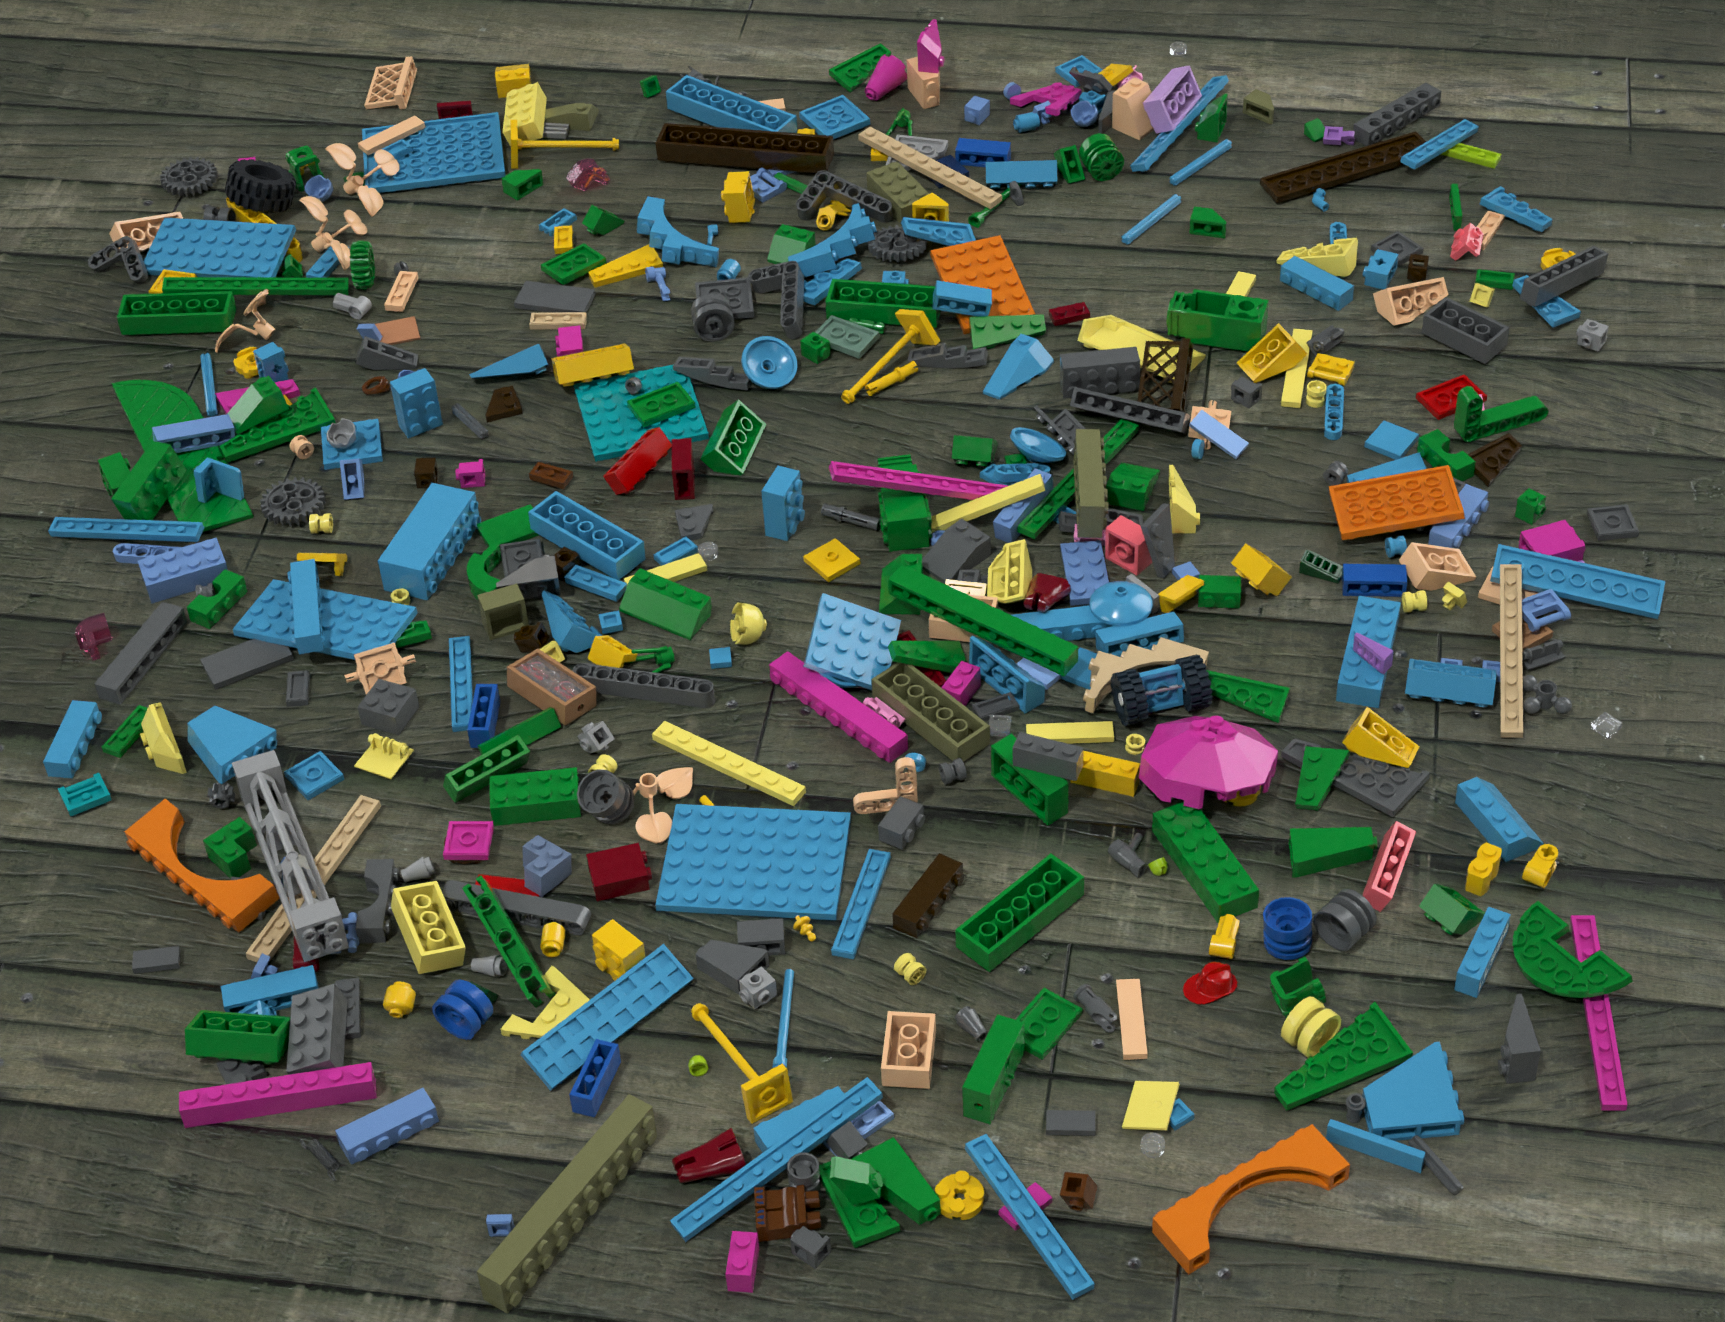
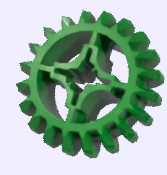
M360 240L353 242L351 245L350 270L353 285L356 289L365 290L374 285L376 274L372 245L369 241Z

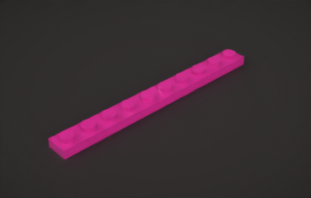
M831 461L829 465L832 481L974 500L1008 487V485Z
M1571 915L1570 918L1575 956L1580 962H1583L1600 950L1595 915ZM1604 994L1583 998L1601 1111H1626L1627 1099L1609 996Z

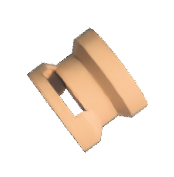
M302 435L294 437L290 442V450L296 453L297 457L302 460L309 458L314 452L313 444Z

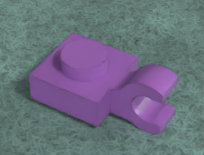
M1325 126L1323 144L1341 145V141H1343L1347 145H1354L1355 131H1343V127Z

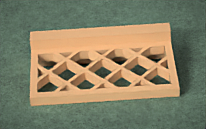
M412 56L406 57L404 63L376 67L364 105L366 110L398 105L399 109H406L417 73Z

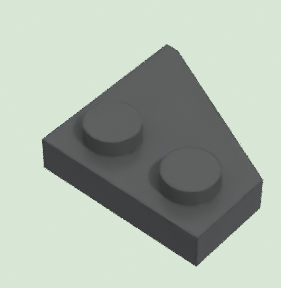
M1072 67L1069 72L1086 93L1091 90L1096 93L1109 92L1113 87L1101 74L1092 73L1087 70L1080 73L1076 67Z
M713 504L675 510L681 539L684 537L689 538L691 541L702 539L704 529L709 523V516L714 512Z

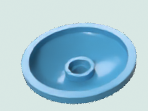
M762 336L750 341L743 350L741 358L743 370L747 377L756 385L767 389H778L788 385L793 380L797 372V358L790 346L784 341L771 336Z
M1018 427L1014 428L1010 433L1012 443L1031 462L1053 463L1065 458L1066 451L1064 447L1041 432Z
M1128 581L1106 583L1097 588L1090 597V610L1099 621L1108 625H1134L1145 620L1152 611L1153 601L1150 593L1140 585Z

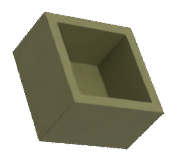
M518 584L477 595L483 626L489 640L519 632L522 626L529 625L525 601Z

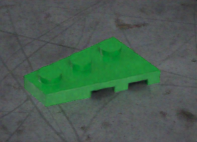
M1305 746L1295 802L1297 809L1319 810L1330 791V786L1335 777H1338L1343 763L1350 756V750Z

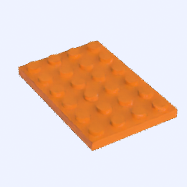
M1001 235L930 251V256L941 281L992 289V305L989 316L1035 315ZM955 313L963 334H969V317L978 316Z
M1449 465L1329 486V494L1342 540L1465 519L1464 510Z

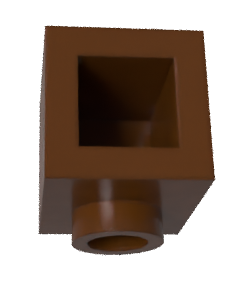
M1065 1172L1060 1197L1072 1210L1093 1209L1097 1185L1088 1174Z

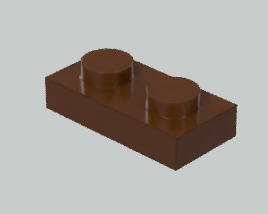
M538 462L529 473V478L533 481L565 489L573 479V471Z

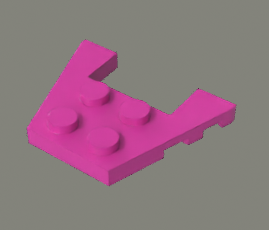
M1054 83L1047 87L1010 97V104L1022 107L1033 101L1040 103L1049 101L1051 104L1045 107L1046 114L1058 116L1061 109H1067V104H1073L1079 99L1082 90L1071 85L1066 86L1062 85V83Z

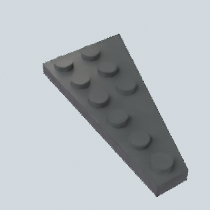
M1293 739L1282 750L1281 757L1302 768L1305 746L1320 747V745ZM1354 754L1349 756L1347 761L1345 760L1338 777H1335L1332 785L1393 817L1429 779L1430 772L1422 770V773L1410 771V767L1398 768L1390 766L1386 762Z

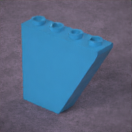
M213 706L187 723L189 744L220 784L235 776L232 762L272 751L277 746L276 729L218 706Z
M1434 1042L1363 1088L1362 1097L1366 1102L1363 1112L1368 1132L1393 1141L1410 1140L1415 1135L1421 1138L1459 1135L1460 1126L1464 1124V1115L1462 1110H1458L1457 1090L1452 1088L1453 1075L1451 1070H1447V1053L1442 1051L1440 1042Z

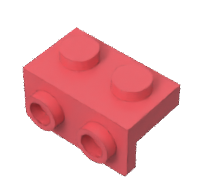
M1469 223L1463 229H1458L1454 234L1450 257L1456 261L1468 251L1477 257L1480 254L1484 235L1481 229L1475 227L1472 223Z

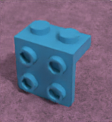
M208 457L195 468L194 477L198 501L206 503L215 492L240 501L244 498L240 469Z

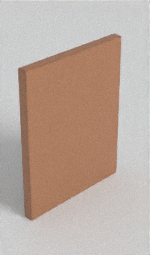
M415 316L375 324L383 336L380 342L394 345L420 339Z

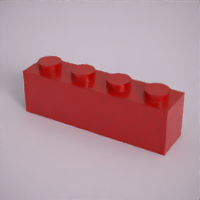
M660 427L647 430L603 477L616 495L628 494L634 490L636 483L646 477L645 474L657 466L656 462L668 454L667 451L671 448L672 444Z

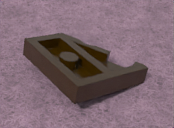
M512 385L494 390L485 416L488 423L523 414L522 407Z

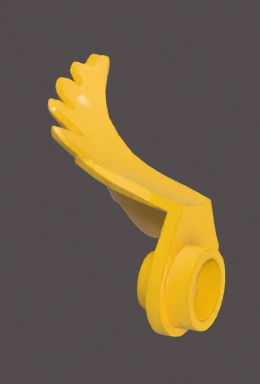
M831 200V204L825 205L824 208H819L816 220L818 228L823 231L831 229L836 215L848 216L845 212H851V210L846 208L849 206L839 201ZM828 219V223L824 225V220Z

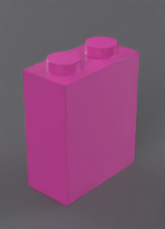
M1566 520L1522 531L1518 546L1523 550L1573 561L1583 560V554L1586 549L1583 540H1580L1574 528L1570 527Z

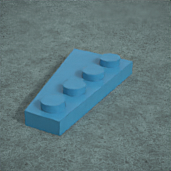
M1501 186L1480 200V205L1488 210L1503 214L1505 217L1516 220L1519 224H1525L1535 231L1542 232L1552 224L1553 219L1537 209H1530L1529 204L1525 201H1517L1514 194L1505 193V189Z
M903 217L901 221L905 235L948 246L976 241L970 224Z
M847 258L837 263L836 268L814 275L813 280L809 282L804 280L803 302L811 305L819 303V301L827 296L832 279L848 280L862 269L861 263Z
M1528 275L1513 281L1512 286L1520 295L1524 279L1528 278ZM1559 296L1533 307L1552 328L1579 318L1581 313L1580 310Z
M1419 452L1347 475V483L1426 469V466Z

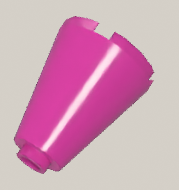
M884 54L879 59L865 87V94L868 99L877 101L907 80V73L904 70L906 66L900 59L893 55L888 57L886 56L887 54Z

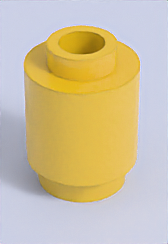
M551 922L543 926L540 948L547 957H557L563 950L565 928L559 923Z

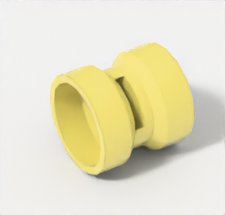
M1315 380L1308 383L1306 403L1310 407L1318 408L1325 404L1327 386L1324 382Z
M328 513L323 516L310 514L309 527L311 534H318L321 531L332 533V514Z
M1424 590L1417 591L1416 593L1403 592V611L1405 613L1412 612L1413 610L1426 611V592Z
M602 754L596 760V764L590 767L588 773L597 769H603L614 774L618 765L612 757Z
M911 953L901 955L895 962L894 970L899 975H904V979L910 985L919 983L926 974V968L921 963L916 962V958Z

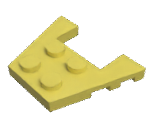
M551 966L544 977L551 989L557 994L533 1023L512 1014L502 1026L501 1034L510 1037L511 1034L521 1035L522 1039L529 1040L531 1037L541 1038L590 999L559 970Z

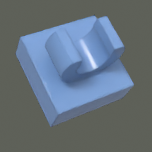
M1049 101L1036 105L1033 108V113L1038 114L1039 119L1044 125L1050 123L1048 118L1052 117V115L1046 114L1045 107L1051 104Z
M261 954L253 969L251 979L276 974L278 968L268 965L270 956Z

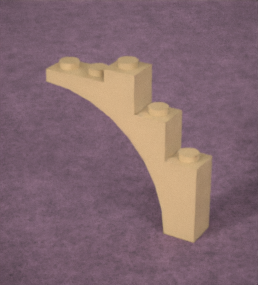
M1160 637L1157 645L1153 644L1151 650L1129 644L1127 651H1123L1121 657L1098 651L1096 658L1091 659L1088 668L1091 671L1090 690L1086 689L1083 701L1086 702L1085 711L1094 713L1099 703L1112 691L1111 677L1113 673L1136 669L1138 673L1163 668L1174 665L1175 660L1178 658L1196 654L1200 655V658L1202 657L1203 663L1207 666L1209 651Z

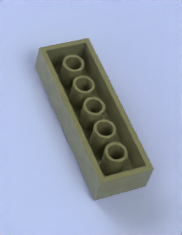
M1076 429L1073 467L1077 537L1102 538V532L1107 527V518L1105 517L1108 514V502H1105L1107 501V489H1104L1106 488L1107 478L1103 476L1105 475L1106 464L1102 463L1105 460V450H1103L1104 438H1100V429Z
M897 662L871 679L872 697L874 699L877 697L906 719L904 721L905 724L952 761L961 758L964 762L990 744V725L913 665Z

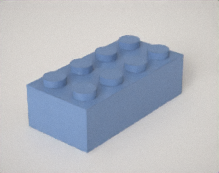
M217 538L138 560L151 604L195 591L196 585L199 584L207 586L224 569L228 570Z

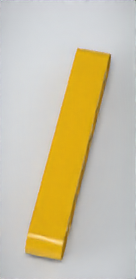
M228 197L226 198L227 206L235 211L237 222L276 224L264 213L245 209L243 206H238L235 202L230 201ZM293 237L285 257L291 254L298 262H301L303 255L300 242Z

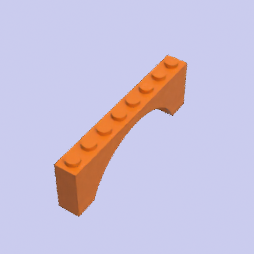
M167 799L161 801L124 831L128 838L126 843L134 852L138 850L141 857L146 862L151 861L158 872H165L167 878L173 884L178 883L185 894H192L194 900L200 906L205 905L213 917H220V920L228 929L232 927L239 933L255 920L258 914L264 912L280 898L274 885L261 874L238 880H213L199 876L185 868L179 862L177 855L178 838L185 821L179 809Z
M1311 1124L1305 1129L1297 1130L1293 1136L1286 1140L1278 1141L1269 1150L1258 1153L1255 1158L1247 1163L1239 1164L1230 1173L1220 1175L1213 1183L1206 1187H1200L1191 1196L1181 1198L1174 1206L1167 1210L1159 1211L1153 1217L1152 1233L1189 1275L1209 1263L1210 1246L1208 1234L1210 1227L1218 1212L1232 1198L1249 1188L1277 1181L1303 1182L1329 1191L1348 1180L1350 1164Z

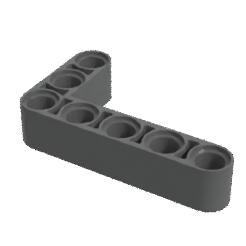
M825 170L816 173L796 202L797 213L801 220L811 219L827 196L851 208L852 205L859 203L860 208L865 209L866 215L880 222H889L893 218L892 204L889 200Z
M788 261L752 270L748 275V279L756 293L782 289L780 323L789 339L798 338L802 334L804 301V275L796 261Z

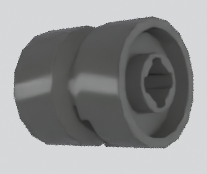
M207 206L204 211L203 220L235 222L236 215L233 208Z
M807 1152L792 1156L787 1163L789 1187L797 1188L796 1185H804L805 1191L819 1192L821 1189V1179L817 1158Z

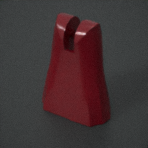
M1037 573L1030 583L1024 599V606L1027 609L1033 610L1037 605L1038 612H1045L1056 602L1064 600L1071 592V586L1067 579Z
M732 1128L672 1159V1164L677 1172L680 1183L736 1173L746 1165Z

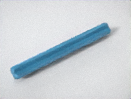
M1228 139L1223 140L1170 176V184L1176 186L1232 148V142Z
M1174 194L1122 235V243L1128 245L1179 205L1181 203V196Z
M206 353L201 354L200 359L206 412L211 417L216 416L218 412L210 354Z

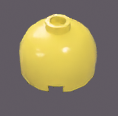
M735 604L732 613L735 614V620H730L732 641H736L735 644L741 645L756 642L761 637L763 631L766 630V619L763 618L760 609L752 604Z

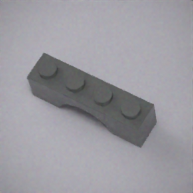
M368 859L364 874L367 890L378 895V898L368 908L358 911L355 929L357 937H359V943H386L387 935L392 930L390 916H394L391 909L393 889L397 888L395 883L400 879L399 868L395 867L394 859Z

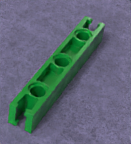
M480 875L476 880L481 885V889L484 891L483 894L477 897L476 893L471 889L473 888L471 884H467L462 889L525 996L537 1008L543 1002L534 996L533 989L542 985L539 988L541 993L544 992L549 998H552L555 994L490 884Z

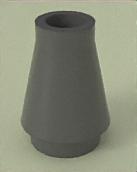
M966 1006L955 1015L956 1024L978 1042L988 1035V1031L983 1026L975 1009Z

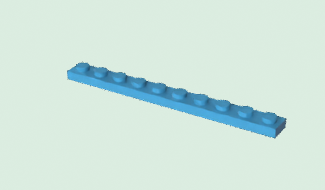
M1227 75L1211 78L1200 90L1202 97L1172 131L1160 133L1130 165L1132 172H1145L1150 169V166L1159 159L1158 157L1167 150L1168 146L1175 142V139L1184 132L1183 130L1192 123L1193 119L1200 115V112L1216 97L1219 91L1224 89V86L1229 82Z
M868 1077L672 1218L670 1220L671 1225L682 1239L687 1242L754 1193L755 1187H762L787 1169V1163L792 1156L798 1153L810 1152L828 1139L833 1132L849 1121L854 1120L883 1098L882 1092Z

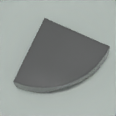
M1016 181L1010 182V198L1017 206L1024 205L1021 189Z

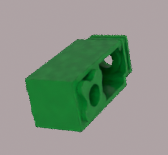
M1194 289L1193 293L1188 294L1175 291L1167 311L1166 325L1168 335L1173 334L1174 336L1180 335L1181 337L1190 338L1193 344L1249 351L1266 334L1269 300Z
M910 454L877 459L878 468L922 474V472H918L917 465L912 464ZM879 487L880 527L883 542L888 544L889 552L929 547V539L932 538V519L928 499L925 498L926 493Z

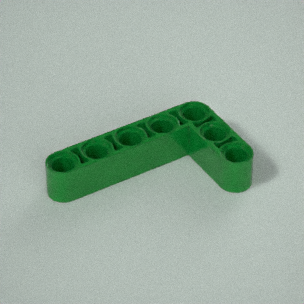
M1466 386L1457 395L1454 429L1465 442H1471L1539 422L1547 417L1549 410L1537 396H1530L1482 411L1483 399L1472 386Z

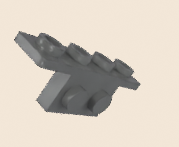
M1036 405L1034 409L1038 413L1035 415L1042 424L1046 422L1048 424L1046 428L1053 435L1057 433L1058 436L1056 438L1063 446L1067 444V449L1074 455L1076 429L1086 428L1066 408L1051 420Z

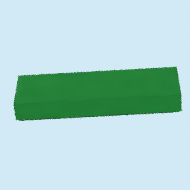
M1451 184L1449 202L1453 230L1457 231L1461 228L1462 224L1461 202L1458 184Z
M138 705L102 746L103 752L121 758L140 737V734L144 732L141 723L148 708Z

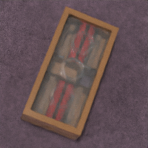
M540 649L534 650L507 666V686L543 711L549 707L554 708L559 722L564 725L569 724L596 707V686Z

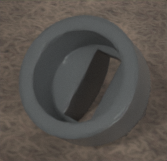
M400 261L394 265L396 276H398L400 271L409 272L407 263Z
M636 377L630 378L625 382L626 390L631 394L637 393L642 388L641 380Z

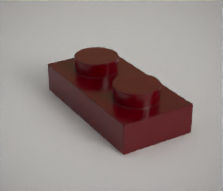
M471 100L437 103L439 119L473 115Z
M1085 302L1049 309V316L1054 326L1089 319L1090 311Z

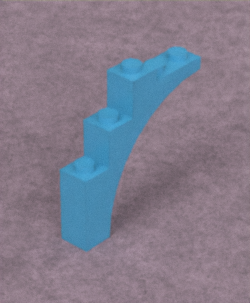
M648 196L637 218V233L650 235L649 247L662 249V261L680 264L681 261L717 267L719 248L699 243L682 235L671 226L664 215L665 199Z
M859 203L852 205L849 219L835 234L814 247L789 256L788 261H796L804 277L836 268L835 261L839 258L856 254V246L875 240L874 233L877 232L874 221L870 222L869 216H866L865 209H861Z

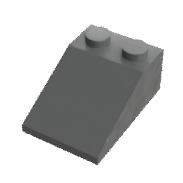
M961 518L946 529L923 558V569L943 583L946 582V579L957 580L959 570H971L991 555V537Z
M542 555L531 560L497 582L496 588L500 589L518 584L524 600L541 598L543 590L554 595H561L555 555Z
M1522 994L1516 995L1504 1045H1501L1502 1058L1498 1060L1499 1073L1504 1075L1506 1084L1535 1081L1541 1053Z

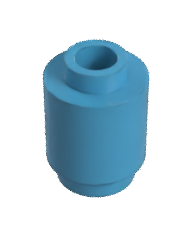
M1037 113L1016 115L1013 125L1019 133L1030 131L1040 126V119Z
M727 259L717 272V280L735 279L741 271L740 264L733 259Z

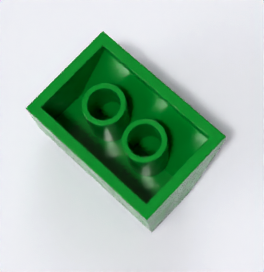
M901 554L882 568L879 613L920 615L921 609L888 593V579L901 565L923 574L922 554Z

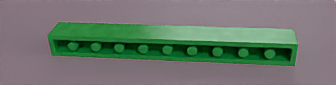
M901 565L888 579V593L1059 675L1065 677L1078 662L1077 645L975 599L966 593L960 592L949 585L919 573L912 568Z

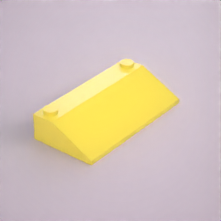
M1113 315L1084 319L1077 341L1084 343L1083 346L1087 348H1096L1098 350L1137 347L1140 368H1142L1146 341L1172 340ZM1150 347L1152 357L1161 351L1159 347ZM1172 347L1167 353L1173 357L1178 353L1179 347ZM1193 349L1190 372L1205 359L1206 354ZM1163 354L1156 361L1162 366L1169 358ZM1152 363L1147 367V371L1153 373L1159 367ZM1171 363L1164 370L1170 375L1176 370V366L1174 363ZM1163 372L1158 374L1163 377V380L1167 377Z

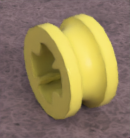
M399 588L391 593L393 603L410 604L409 592L406 589Z
M1139 734L1129 735L1126 738V751L1133 755L1142 753L1145 749V738Z

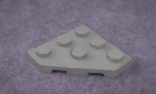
M898 134L895 140L934 160L944 157L948 148V140ZM889 156L886 165L897 160ZM899 162L907 171L913 169Z

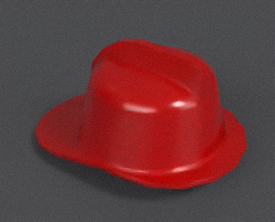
M1210 962L1202 968L1200 973L1187 979L1183 986V993L1192 1003L1208 1004L1233 993L1237 988V979L1231 973L1229 964Z

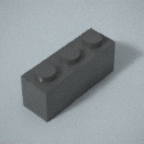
M1019 732L1013 745V766L1077 781L1083 767V747Z

